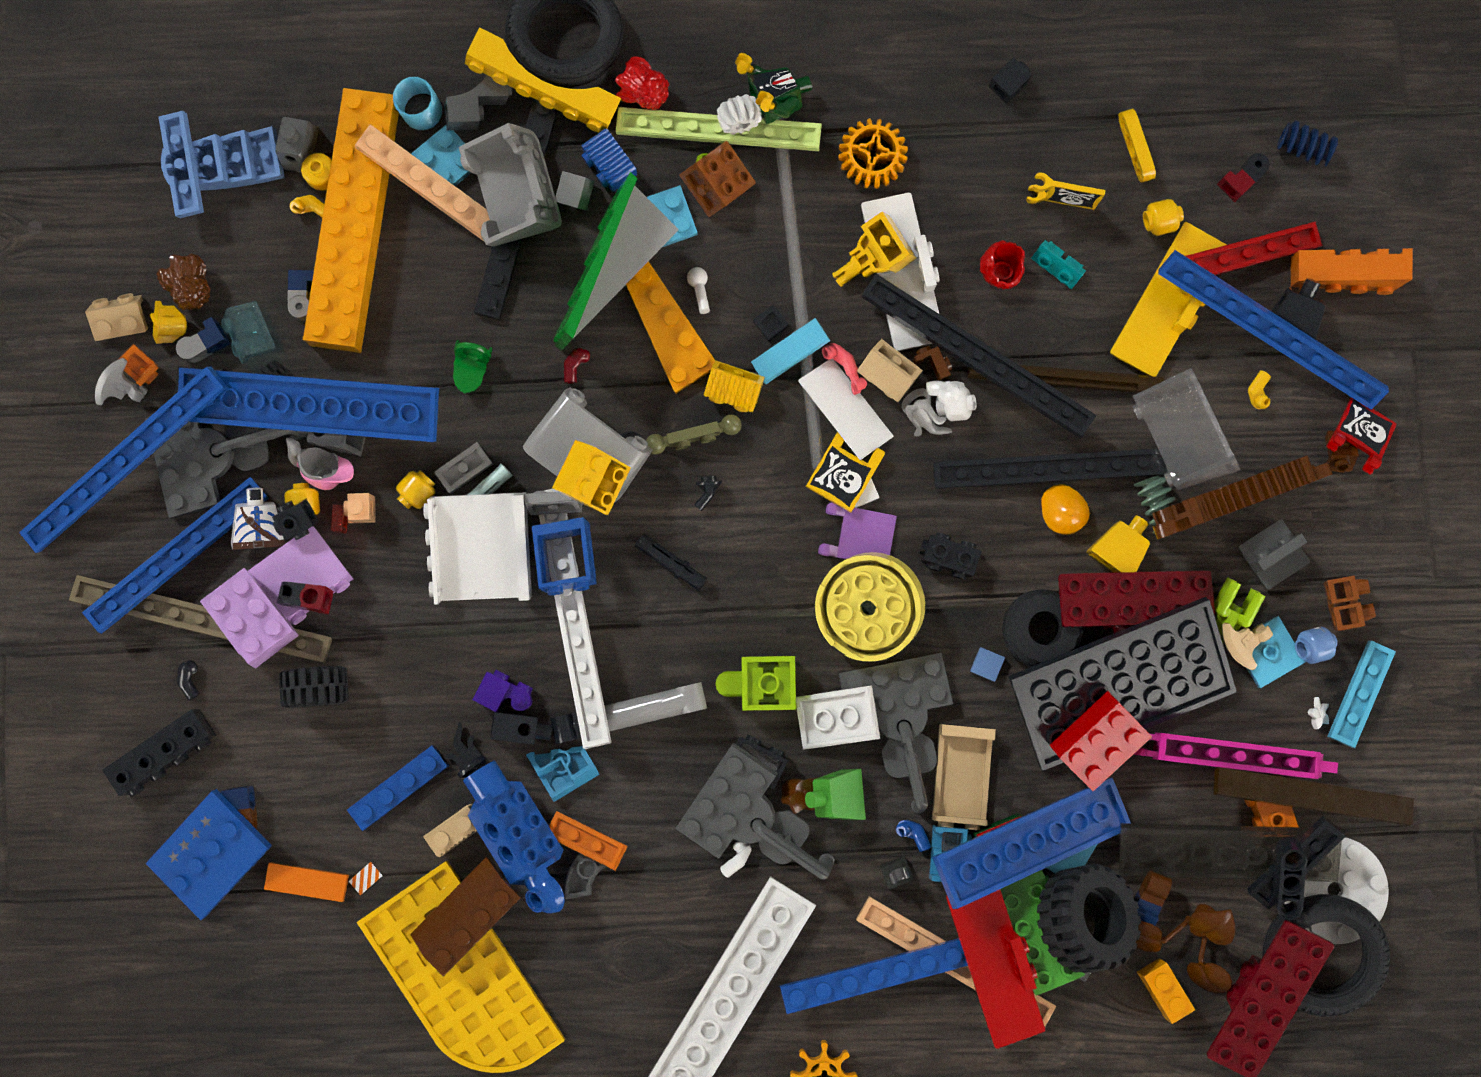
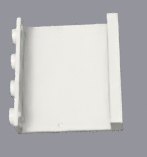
M526 492L433 496L427 499V503H424V518L429 519V529L425 532L426 545H430L431 556L427 557L428 571H432L433 582H429V596L434 597V604L449 600L518 597L519 601L530 600L532 597L528 518L527 508L524 504Z

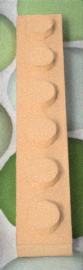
M370 124L355 144V148L483 240L481 236L482 224L490 220L487 209Z

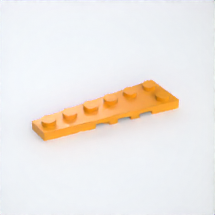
M648 261L626 286L672 389L677 394L711 372L715 359Z

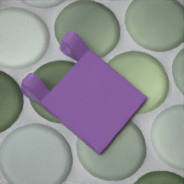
M834 503L827 504L826 513L842 516L843 522L838 547L821 544L818 554L841 559H848L854 555L868 552L890 555L897 516L854 508L850 513Z

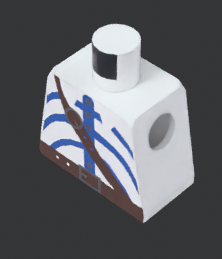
M263 488L246 489L247 503L235 505L231 538L232 549L282 547L285 544L284 538L276 532L273 526L274 520L272 517L277 514L275 503L263 502Z

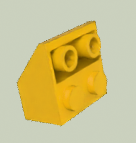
M575 440L552 488L573 500L608 515L631 467L592 445Z

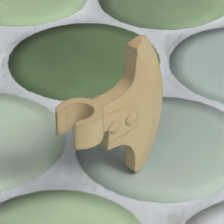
M1229 623L1222 624L1223 639L1231 656L1243 667L1254 670L1257 664L1252 657L1253 650L1261 642H1265L1273 636L1269 626L1265 627L1261 623L1253 631L1249 628L1235 631Z

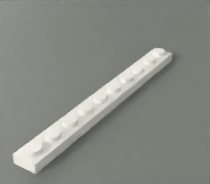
M554 489L545 490V492H558ZM567 513L539 515L540 524L568 520ZM572 537L546 541L551 581L579 577ZM573 588L563 590V594L554 595L582 744L584 749L610 744L611 737L582 591H574Z

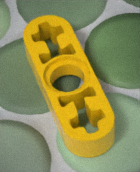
M1129 109L1120 112L1119 124L1139 181L1142 183L1155 179V166L1136 111Z

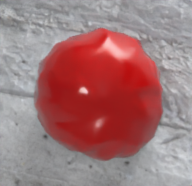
M1004 240L992 244L980 258V272L984 280L998 289H1011L1018 285L1025 271V251L1021 246H1017L1016 243Z

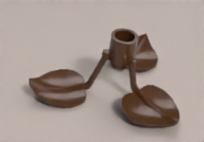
M1199 904L1191 917L1186 916L1185 920L1165 937H1162V931L1159 928L1141 921V924L1138 926V930L1141 931L1140 938L1135 943L1137 948L1147 952L1160 951L1162 948L1161 943H1167L1185 926L1189 925L1191 933L1202 937L1198 963L1191 962L1187 966V973L1190 979L1199 987L1210 992L1227 993L1231 988L1232 979L1224 968L1214 963L1204 962L1207 938L1218 945H1228L1233 941L1235 937V922L1231 909L1215 911L1209 905Z

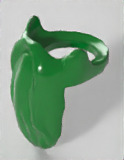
M457 340L454 347L453 379L457 389L466 394L467 392L475 391L481 385L486 372V365L492 356V347L488 350L475 343H460Z

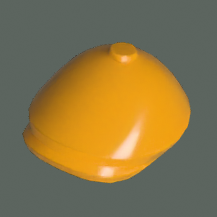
M1058 484L1050 487L1043 494L1041 499L1043 518L1047 526L1054 532L1063 535L1076 533L1089 520L1090 514L1087 502L1081 494L1070 486Z

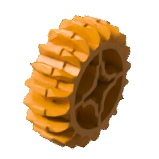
M870 118L867 119L866 126L861 121L857 122V129L850 127L848 129L849 135L844 134L842 137L844 143L839 145V150L843 153L839 154L838 159L844 162L841 165V169L849 170L847 173L848 179L856 176V185L861 180L865 181V188L869 187L870 182H874L876 189L879 188L880 181L885 186L889 185V178L896 180L898 178L897 172L902 173L904 170L902 164L907 162V157L903 154L907 153L908 147L902 145L905 142V138L897 137L899 134L898 128L890 131V122L885 127L881 126V119L877 120L876 125H872ZM872 136L870 142L855 145L859 140ZM880 138L890 145L893 152L881 145ZM875 144L876 157H874L873 162L870 163V150L873 149V145ZM853 155L865 162L866 169L857 164ZM891 162L886 168L874 171L877 164Z

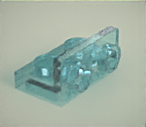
M257 301L226 309L221 320L222 327L226 334L229 333L232 339L231 348L235 357H239L242 364L247 363L250 357L275 350V344Z

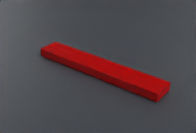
M1315 221L1194 253L1186 257L1212 274L1219 275L1294 255L1299 250L1317 249L1322 247Z

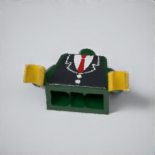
M745 53L738 55L735 61L737 71L740 74L748 73L750 96L756 98L755 103L760 106L761 116L766 124L782 117L788 118L795 111L801 109V94L812 91V84L808 75L795 79L789 68L765 70L755 64L751 65L752 58Z

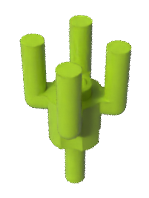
M1229 577L1226 578L1214 601L1215 612L1217 613L1215 618L1222 643H1224L1222 624L1229 623L1235 631H1239L1241 626L1245 628L1250 627L1266 597L1251 588L1242 607L1232 603L1241 584Z

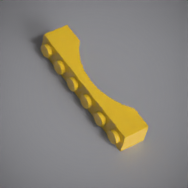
M480 27L466 53L464 64L468 65L472 71L478 74L484 73L492 77L496 83L503 86L508 85L516 89V92L520 95L532 97L538 100L542 106L548 109L554 108L562 112L570 120H579L594 132L608 129L621 98L599 87L568 89L540 80L517 62L502 38Z

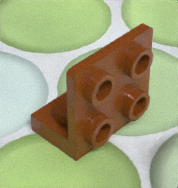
M727 141L679 175L708 217L727 206L756 183Z

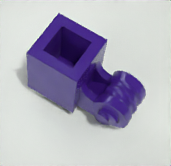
M495 670L494 673L487 671L472 700L495 712H499L505 700L511 698V705L515 710L526 711L533 702L531 696L533 688L520 681L518 685L509 682L510 676L499 670Z

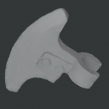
M125 358L114 361L99 377L95 389L97 405H102L106 398L110 396L122 400L128 394L132 400L140 402L148 391L143 385L140 387L137 383L134 384L125 377L124 369L128 363Z

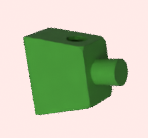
M842 769L814 779L812 782L813 791L806 794L805 803L809 808H815L817 818L866 820L861 769Z

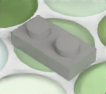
M476 442L434 473L446 490L452 494L492 466L493 463L479 443Z
M536 491L531 494H525L524 504L530 515L582 512V503L560 492Z

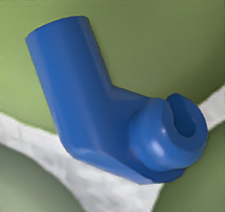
M902 820L898 823L896 833L900 837L914 839L919 852L931 848V844L921 824L910 820Z

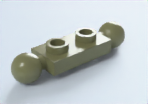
M727 415L720 423L716 421L668 433L665 437L659 434H652L646 439V442L653 449L651 454L657 455L662 453L665 447L668 446L681 450L690 447L691 442L700 440L701 444L715 441V436H719L723 432L727 435H735L741 430L742 423L736 415Z

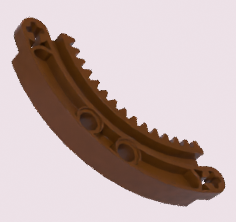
M1307 455L1152 513L1156 523L1153 530L1158 540L1333 475L1328 462L1314 467Z

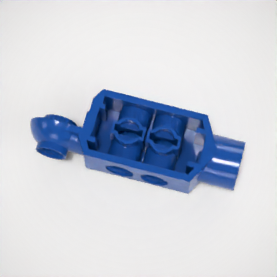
M494 760L463 780L475 800L468 813V817L511 885L526 886L528 891L525 899L529 908L537 913L545 912L551 914L560 912L564 907V893L558 882L549 874L546 868L561 858L563 848L522 782L508 781Z

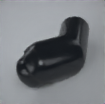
M188 660L186 663L182 662L178 666L177 685L188 701L193 700L200 694L191 681L192 674L198 670L197 664L193 660Z

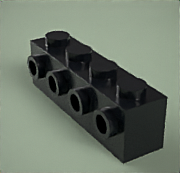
M191 709L102 771L119 797L127 795L133 797L145 789L143 785L150 780L155 782L167 774L165 770L172 765L177 767L189 759L188 754L194 750L199 752L211 744L210 739L215 737L216 733L200 709Z

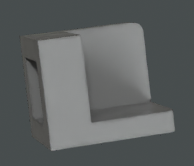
M562 171L555 197L556 201L586 211L595 181Z

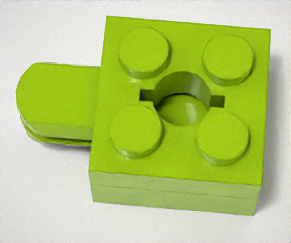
M795 656L742 657V671H725L719 674L716 679V689L719 694L725 697H742V710H796Z

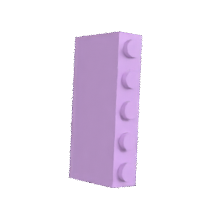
M314 526L308 529L310 532L308 535L298 540H295V538L291 539L248 570L288 622L293 625L303 621L307 616L306 613L309 611L277 604L281 582L321 585L328 587L334 593H341L350 586L349 582L353 580L352 576Z

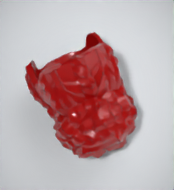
M631 57L630 60L625 62L626 70L615 79L616 83L621 87L616 96L626 103L637 102L642 108L659 109L666 102L669 95L668 80L665 79L661 72L652 70L649 62L642 57Z

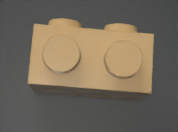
M882 339L873 347L857 370L868 382L876 385L886 396L893 398L896 402L901 400L923 371Z

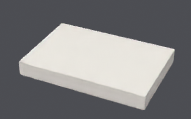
M872 686L796 697L803 750L880 739Z

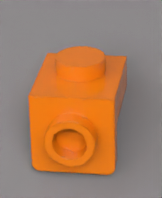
M134 343L119 358L127 360L128 363L124 371L140 387L144 383L149 385L159 374L156 372L159 368L158 364Z

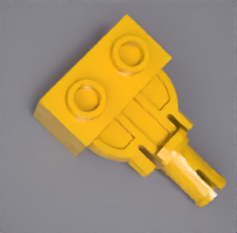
M882 211L861 226L865 233L860 237L857 247L849 252L852 256L850 261L836 272H833L832 275L834 278H837L836 282L842 287L860 273L865 278H868L873 273H884L887 271L897 273L917 259L891 216Z

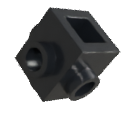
M307 498L296 504H293L291 500L277 508L279 513L272 517L276 532L283 536L285 540L291 537L298 540L310 533L308 529L319 522Z

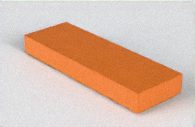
M556 811L549 825L559 843L615 871L627 849L626 845Z
M269 862L264 890L344 902L349 875Z

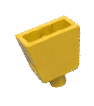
M1137 515L1129 525L1119 521L1102 535L1086 553L1113 573L1137 572L1150 545L1149 540L1142 536V533L1149 524Z

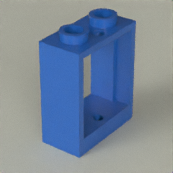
M584 517L532 526L539 589L548 593V595H560L566 589L573 588L574 591L588 590L590 585L597 584L590 524ZM581 535L586 576L551 582L546 541Z

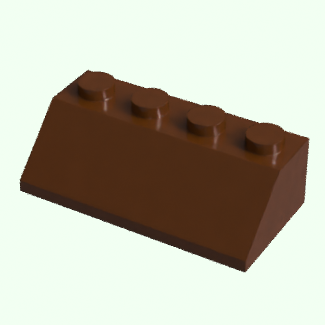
M486 857L410 935L424 958L444 977L525 894L516 885H511L503 872Z

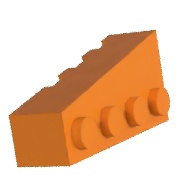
M1413 248L1402 249L1400 254H1389V249H1377V251L1362 254L1360 249H1350L1340 252V255H1336L1335 250H1299L1291 256V287H1299V290H1301L1306 278H1310L1321 283L1319 288H1324L1325 292L1329 293L1340 292L1341 289L1351 290V293L1354 294L1366 293L1367 290L1377 291L1378 295L1393 294V291L1412 280Z

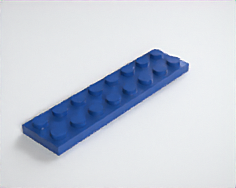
M1111 777L1107 778L1094 791L1089 787L1084 788L935 855L932 859L952 909H958L1132 828V824L1114 780Z

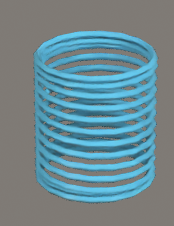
M408 77L396 85L393 92V102L402 118L410 127L416 130H427L439 122L442 116V105L431 85L426 80L419 77ZM417 94L431 95L430 104L423 112L419 114L405 113V106L412 96Z

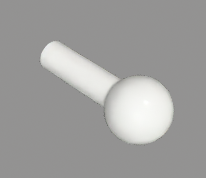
M700 267L692 268L687 274V281L695 289L700 313L706 314L710 312L704 286L707 282V273Z

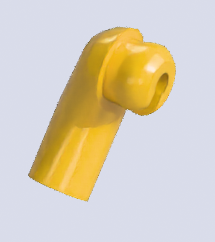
M306 195L291 201L290 210L295 214L315 212L323 218L325 204L313 195Z
M1262 370L1259 371L1248 387L1251 404L1256 409H1266L1270 405V398L1265 395L1264 387L1271 376Z

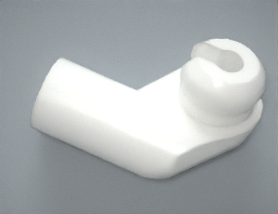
M737 841L733 845V849L737 854L720 867L725 877H730L745 865L751 852L750 844Z

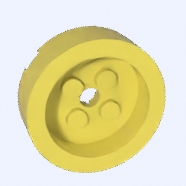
M861 553L840 562L826 575L816 595V619L820 631L828 643L844 653L845 656L859 661H879L900 652L917 635L925 615V596L917 576L905 563L884 553ZM866 600L873 602L876 606L875 612L872 615H867L862 611V603Z

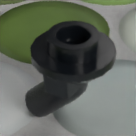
M716 475L701 476V481L696 482V485L704 491L703 495L694 504L699 510L702 511L713 499L715 491L722 484V480H717Z

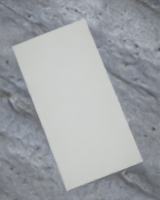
M833 359L826 361L798 380L859 460L894 437L860 393L856 395L852 393L851 381Z

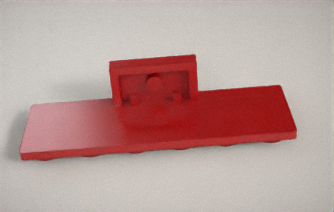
M999 889L958 909H952L948 896H946L994 1047L998 1049L1045 1032V1026L1033 992L1034 989H1037L1034 979L1038 978L1033 963L1028 962L1026 953H1029V947L1025 938L1020 937L1013 930L1001 890Z

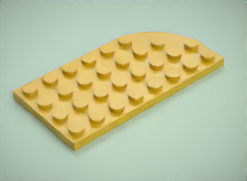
M447 860L366 915L357 924L436 1045L444 1054L465 1067L482 1072L503 1073L522 1069L564 1042L565 1037L493 928L444 977L424 958L410 935L462 882Z

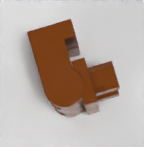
M1355 575L1327 580L1323 583L1333 630L1341 631L1366 626L1365 621L1376 617L1373 603L1361 605V602L1358 603L1359 595L1370 593L1368 579L1355 580Z

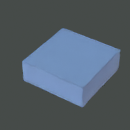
M980 647L970 672L995 682L1005 657Z

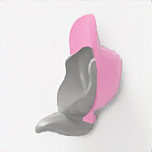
M286 438L289 461L294 466L300 468L302 477L310 485L321 490H331L339 483L348 482L353 478L354 469L349 460L318 447L301 449L298 441L293 438Z

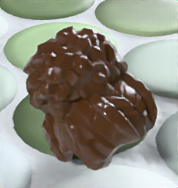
M192 253L187 256L171 255L169 258L170 267L167 269L160 268L156 273L160 285L164 290L170 292L173 301L178 305L179 309H200L204 306V303L209 301V292L211 291L205 279L207 269L201 257Z

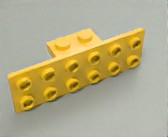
M1185 222L1110 350V354L1144 374L1156 377L1179 335L1187 328L1191 330L1199 316L1195 313L1199 306L1204 307L1206 305L1159 275V268L1174 250L1187 256L1227 244Z

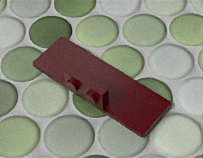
M1210 571L1071 573L1058 576L1063 627L1104 626V630H1113V633H1117L1203 597H1207L1210 600L1215 616Z
M1285 920L1263 958L1261 959L1252 954L1249 961L1243 963L1236 983H1233L1227 991L1226 999L1232 1011L1206 1053L1207 1057L1245 1077H1257L1334 949V944Z

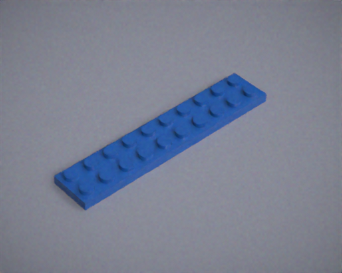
M179 368L178 391L203 369ZM214 370L228 388L189 421L436 442L439 388Z

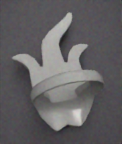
M927 389L914 390L905 397L902 402V409L916 427L914 436H921L922 427L931 434L952 433L950 428L939 427L934 424V422L936 424H943L946 421V417H940L931 407V396L928 394ZM919 396L926 397V399L916 400L914 405H910L915 398Z

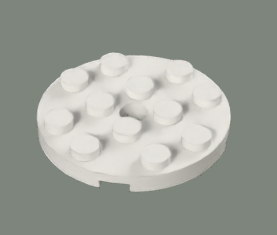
M1344 838L1306 874L1304 897L1328 894V886L1336 882L1341 889L1338 896L1358 902L1367 908L1380 922L1387 907L1389 893L1385 871L1377 857L1367 847L1355 840ZM1321 922L1306 928V930L1333 944H1345L1360 939L1354 929L1338 922Z

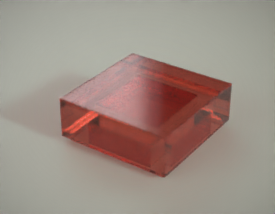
M333 505L331 531L346 534L348 516L344 515V506Z

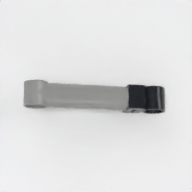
M701 682L604 705L609 732L707 709ZM577 712L550 718L555 744L581 738Z

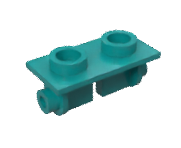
M1044 240L1031 259L1056 277L1061 283L1072 289L1086 272L1082 268L1084 265L1077 262L1071 256H1068L1066 260L1062 259L1061 256L1065 252L1052 241Z

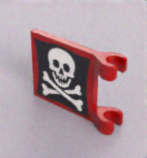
M1351 397L1326 447L1336 452L1338 447L1344 444L1345 440L1370 455L1362 470L1371 475L1375 469L1381 466L1382 457L1397 423L1378 411L1369 409Z

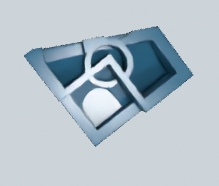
M583 746L572 747L567 751L555 749L551 750V753L535 755L534 752H530L526 755L553 802L600 775Z

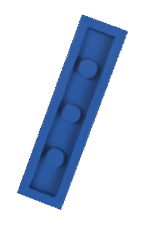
M432 745L348 808L347 811L360 829L364 831L449 767V765L436 747Z

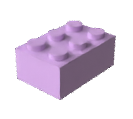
M245 568L200 601L245 661L255 669L299 636L253 575Z

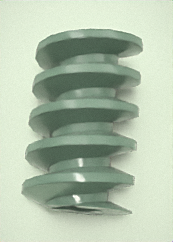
M1155 476L1134 484V487H1143L1137 495L1139 497H1147L1141 505L1151 507L1145 512V516H1153L1152 513L1169 507L1175 500V497H1166V494L1172 488L1162 486L1168 480L1167 477ZM1154 518L1148 523L1149 526H1156Z

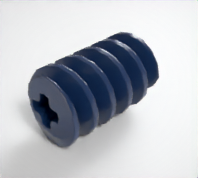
M1295 120L1291 125L1288 122L1280 136L1277 149L1280 150L1286 144V153L1289 154L1295 148L1297 149L1296 157L1299 158L1305 152V161L1308 162L1315 156V165L1318 166L1324 160L1326 167L1336 150L1338 138L1333 136L1328 140V133L1325 132L1318 137V129L1314 128L1309 132V126L1306 124L1299 129V121Z

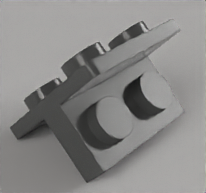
M1282 519L1238 546L1239 551L1266 590L1271 589L1310 563L1309 558L1301 548V546L1307 543L1302 533L1293 536Z

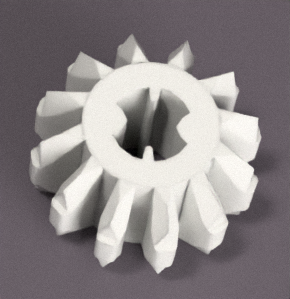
M745 94L739 97L737 95L735 98H729L727 102L720 104V107L717 109V118L724 133L732 135L736 133L742 134L744 131H750L751 128L758 126V123L762 120L761 109L755 103L756 98L754 96Z

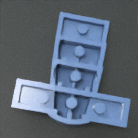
M179 111L159 116L164 147L161 155V168L167 183L170 185L174 212L178 218L204 213L200 191L242 187L285 178L283 167L275 152L278 139L277 131L272 126L252 132L241 130L221 137L213 134L192 142L187 113Z

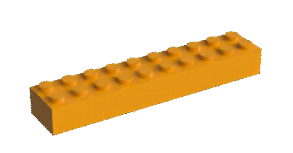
M343 88L303 340L312 347L357 353L362 351L390 173L357 150L355 144L370 124L395 142L399 112L394 105L393 94Z

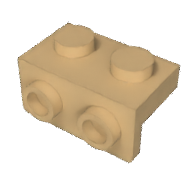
M132 293L117 297L116 300L108 301L107 298L94 300L85 313L95 341L146 332L148 326L141 307L142 295L133 296Z

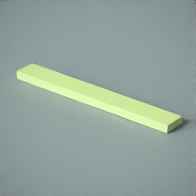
M618 107L615 132L617 135L724 143L727 141L729 144L819 151L822 124L776 120L766 124L762 119L758 126L751 128L750 131L732 135L724 133L717 115Z

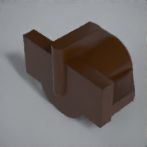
M818 777L807 780H786L782 786L781 802L789 804L793 814H797L802 809L815 810V808H809L806 805L805 796L808 792L813 791L812 782Z

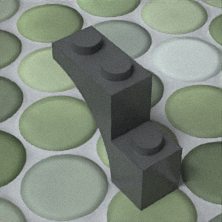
M486 75L483 81L472 90L460 95L446 97L444 105L446 129L478 130L480 121L484 120L483 105H506L508 96H512V87L500 85L493 81L492 77Z

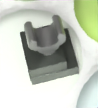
M905 856L879 865L889 889L913 880Z

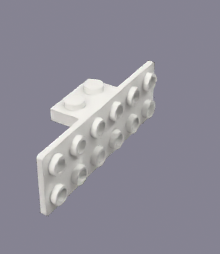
M911 193L863 202L861 209L864 222H868L882 211L890 215L917 259L897 273L887 271L876 274L939 313L934 293L937 285L936 282H939V273L937 267L932 266L930 258L934 256L931 242L926 241L925 235L920 233ZM886 314L893 347L897 351L933 344Z

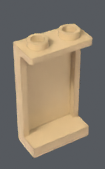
M939 725L932 820L938 821V826L954 828V823L965 824V829L980 830L981 825L988 826L986 814L992 740H995L996 729Z

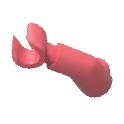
M836 343L823 347L822 354L825 359H833L844 367L847 377L849 376L851 380L852 393L854 395L861 393L862 389L866 388L867 381L863 377L859 378L858 367L853 355Z

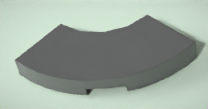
M580 853L573 861L566 876L565 900L592 895V884L596 875L607 866Z

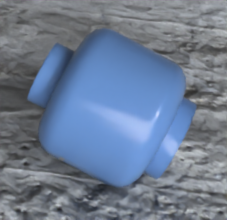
M1316 627L1302 631L1295 642L1297 655L1310 664L1329 660L1336 653L1337 639L1325 627Z

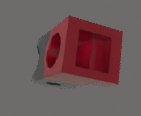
M1255 153L1244 162L1239 173L1235 175L1230 170L1217 185L1236 202L1267 172L1270 166L1269 159L1264 154Z
M285 581L281 582L277 604L329 615L334 591L326 586Z

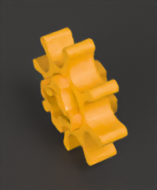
M826 1040L821 1041L822 1051L817 1057H810L804 1049H800L799 1055L806 1060L807 1067L801 1072L793 1070L790 1072V1077H820L823 1070H826L829 1075L826 1077H858L856 1072L846 1073L841 1069V1063L849 1058L848 1050L844 1049L838 1057H830L826 1053L828 1047Z

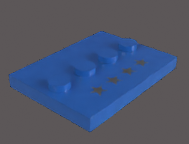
M215 789L209 793L147 861L146 865L202 920L219 904L272 845Z

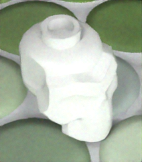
M959 381L926 382L928 394L930 396H937L936 410L939 416H946L950 421L967 420L970 418L972 410H976L975 395L970 394L964 383Z

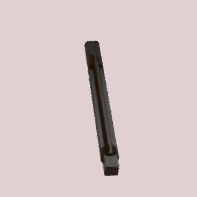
M1019 365L1050 386L1145 394H1161L1164 390V377ZM968 367L967 378L988 380Z

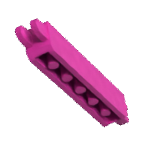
M1166 733L1150 734L1152 736L1150 740H1154L1153 751L1140 748L1134 753V755L1149 756L1157 760L1313 779L1321 778L1322 772L1337 773L1338 763L1323 761L1324 754H1321V752Z

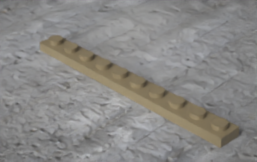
M77 575L69 600L91 606L116 584ZM150 594L126 614L228 640L208 611L201 605ZM295 629L299 636L278 651L279 653L325 664L332 638Z

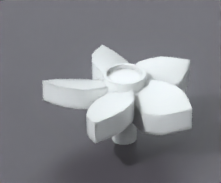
M1319 697L1314 698V708L1308 710V715L1312 717L1311 722L1314 729H1319L1322 724H1329V717L1326 714L1329 704H1321Z

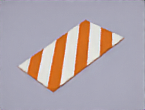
M370 862L349 882L362 895L383 875Z

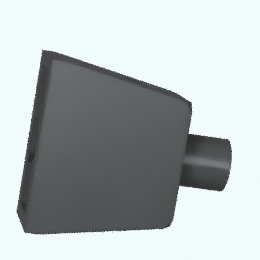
M289 117L282 118L275 152L284 170L301 173L302 163L305 158L314 154L319 127L305 120Z
M298 431L300 437L307 438L308 443L319 448L360 457L366 436Z

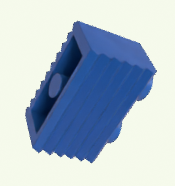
M607 128L581 145L583 150L582 159L589 168L594 166L599 174L596 175V178L604 189L609 187L612 192H615L630 172L635 177L637 176L636 167Z

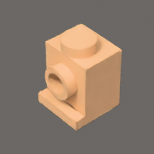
M369 493L347 494L348 501H344V515L348 516V523H375V496Z

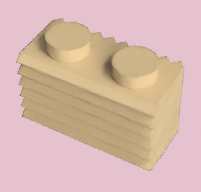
M472 803L466 805L423 836L437 857L450 852V850L476 833L477 830L468 817V813L473 805Z

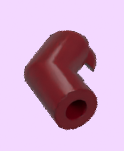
M576 348L565 359L564 383H577V367L581 363H586L590 360V353L587 349Z

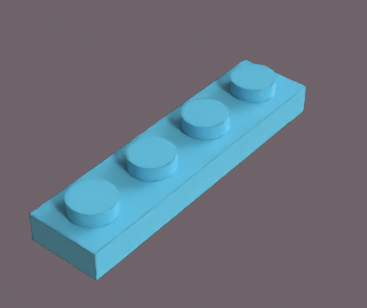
M1374 641L1367 642L1327 737L1351 748L1356 747L1396 651Z

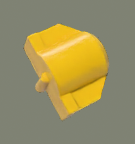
M155 301L154 313L150 314L153 322V338L156 344L173 343L186 333V317L175 306H163L161 301Z

